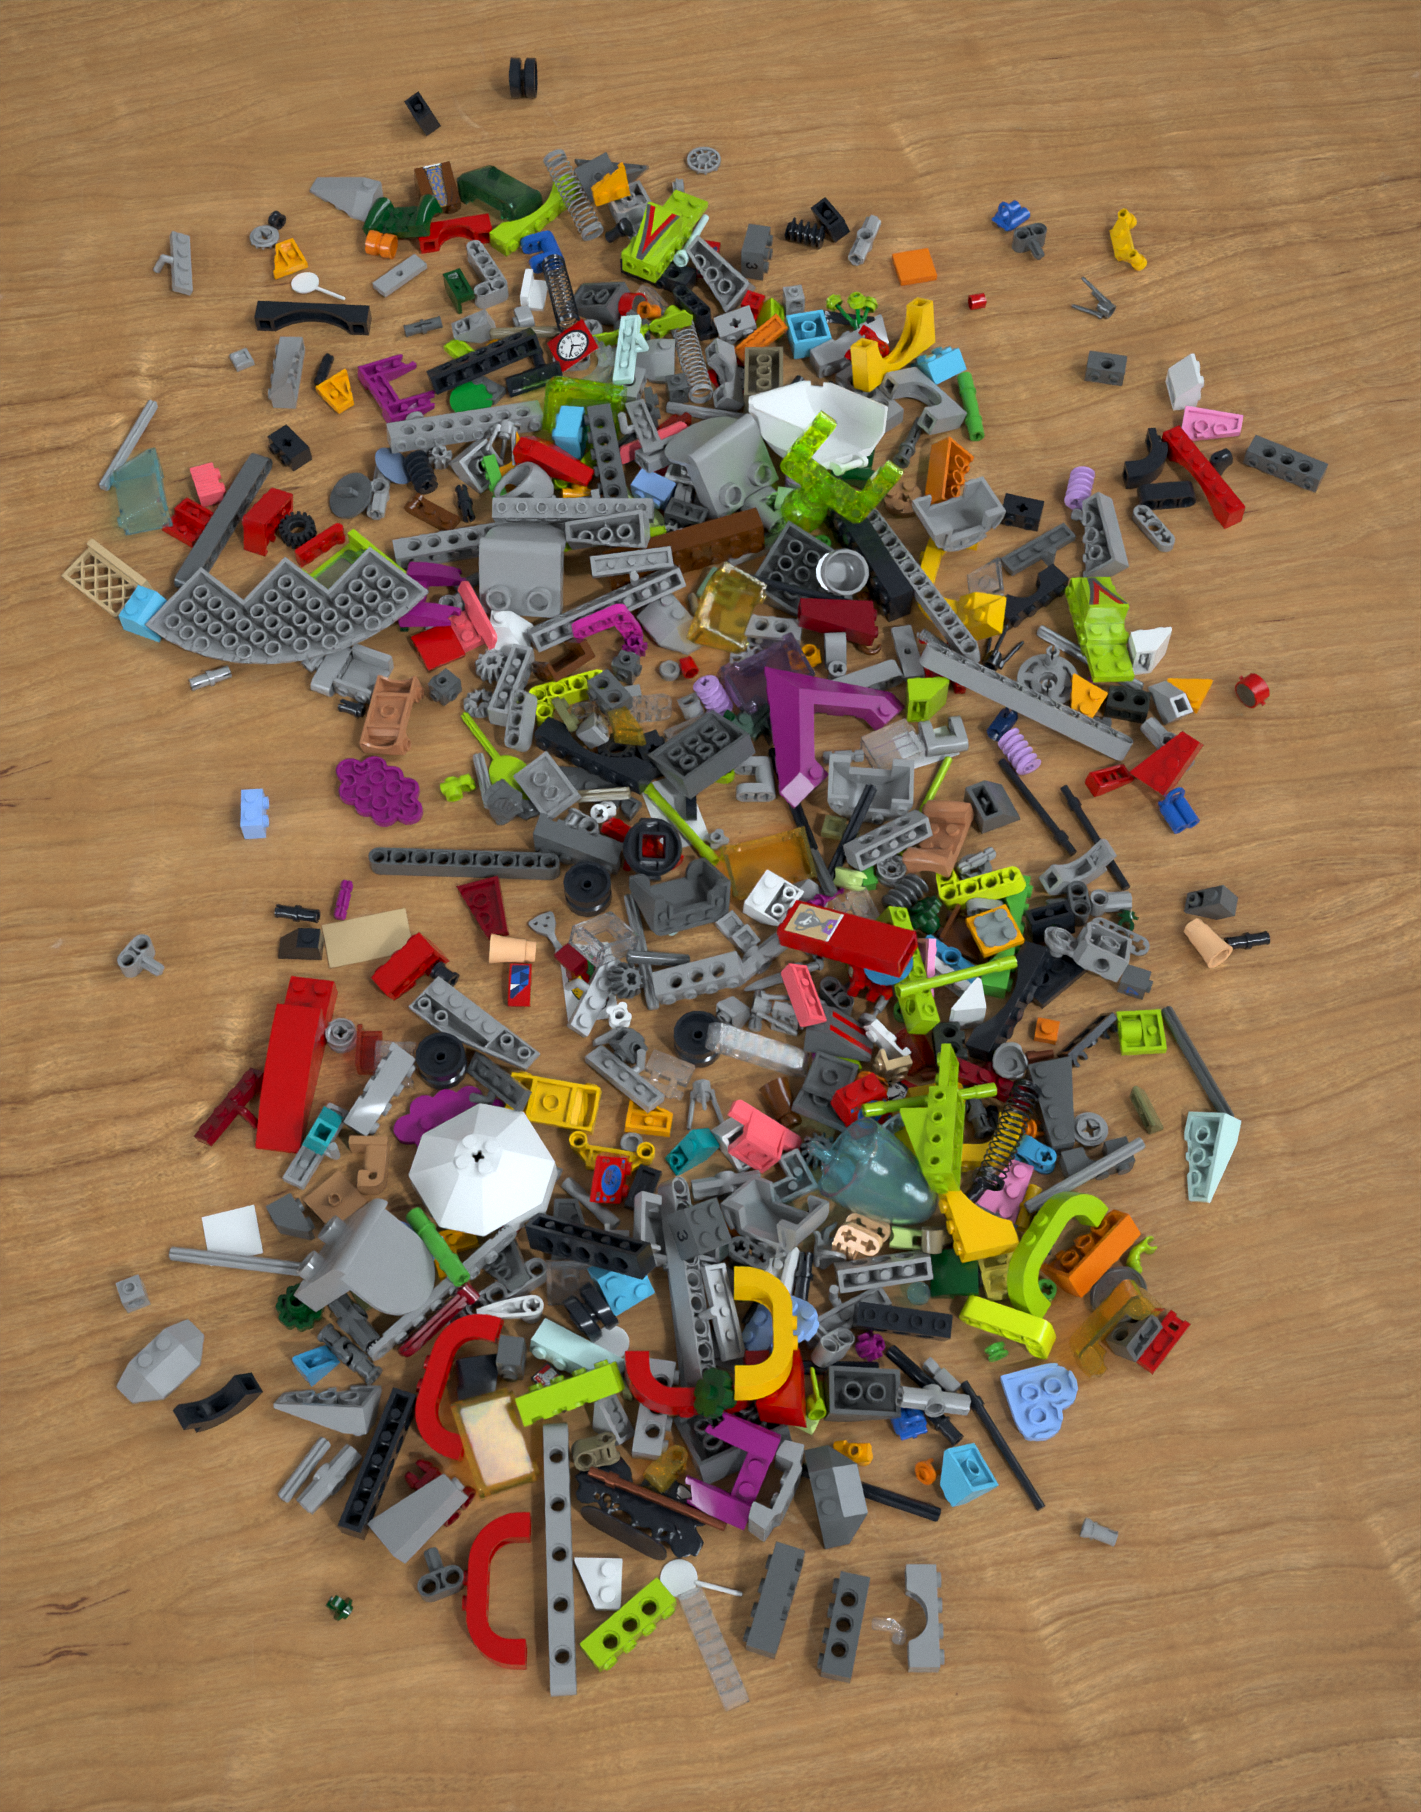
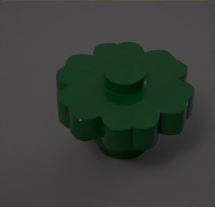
M935 895L930 898L925 897L907 910L914 930L920 928L922 932L930 935L941 927L940 919L936 914L940 911L942 903Z
M298 1283L287 1287L286 1294L279 1295L275 1308L279 1313L278 1319L280 1323L285 1325L288 1330L296 1327L299 1332H304L314 1327V1321H320L323 1318L325 1307L315 1312L295 1297L294 1294L301 1284Z
M712 1367L704 1371L703 1379L697 1381L694 1390V1396L696 1397L694 1407L699 1415L716 1419L722 1416L724 1410L731 1409L736 1405L738 1400H734L733 1380L728 1372Z

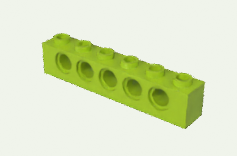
M888 906L875 920L913 930L907 908ZM918 947L912 956L913 967L909 975L902 981L894 984V987L898 984L927 978ZM931 989L898 998L909 1034L926 1035L940 1022Z

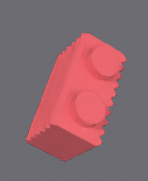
M212 462L189 468L201 506L208 507L209 505L220 504L224 498L223 494H226L224 483H219L218 481L222 479L219 468H214Z

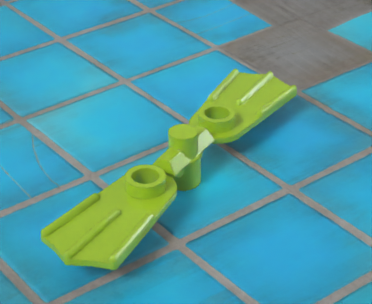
M686 310L667 315L664 318L655 319L649 326L648 324L642 325L641 323L640 333L645 339L644 334L649 330L652 332H662L691 326L693 315H690ZM619 329L614 332L592 335L599 347L595 351L617 344Z

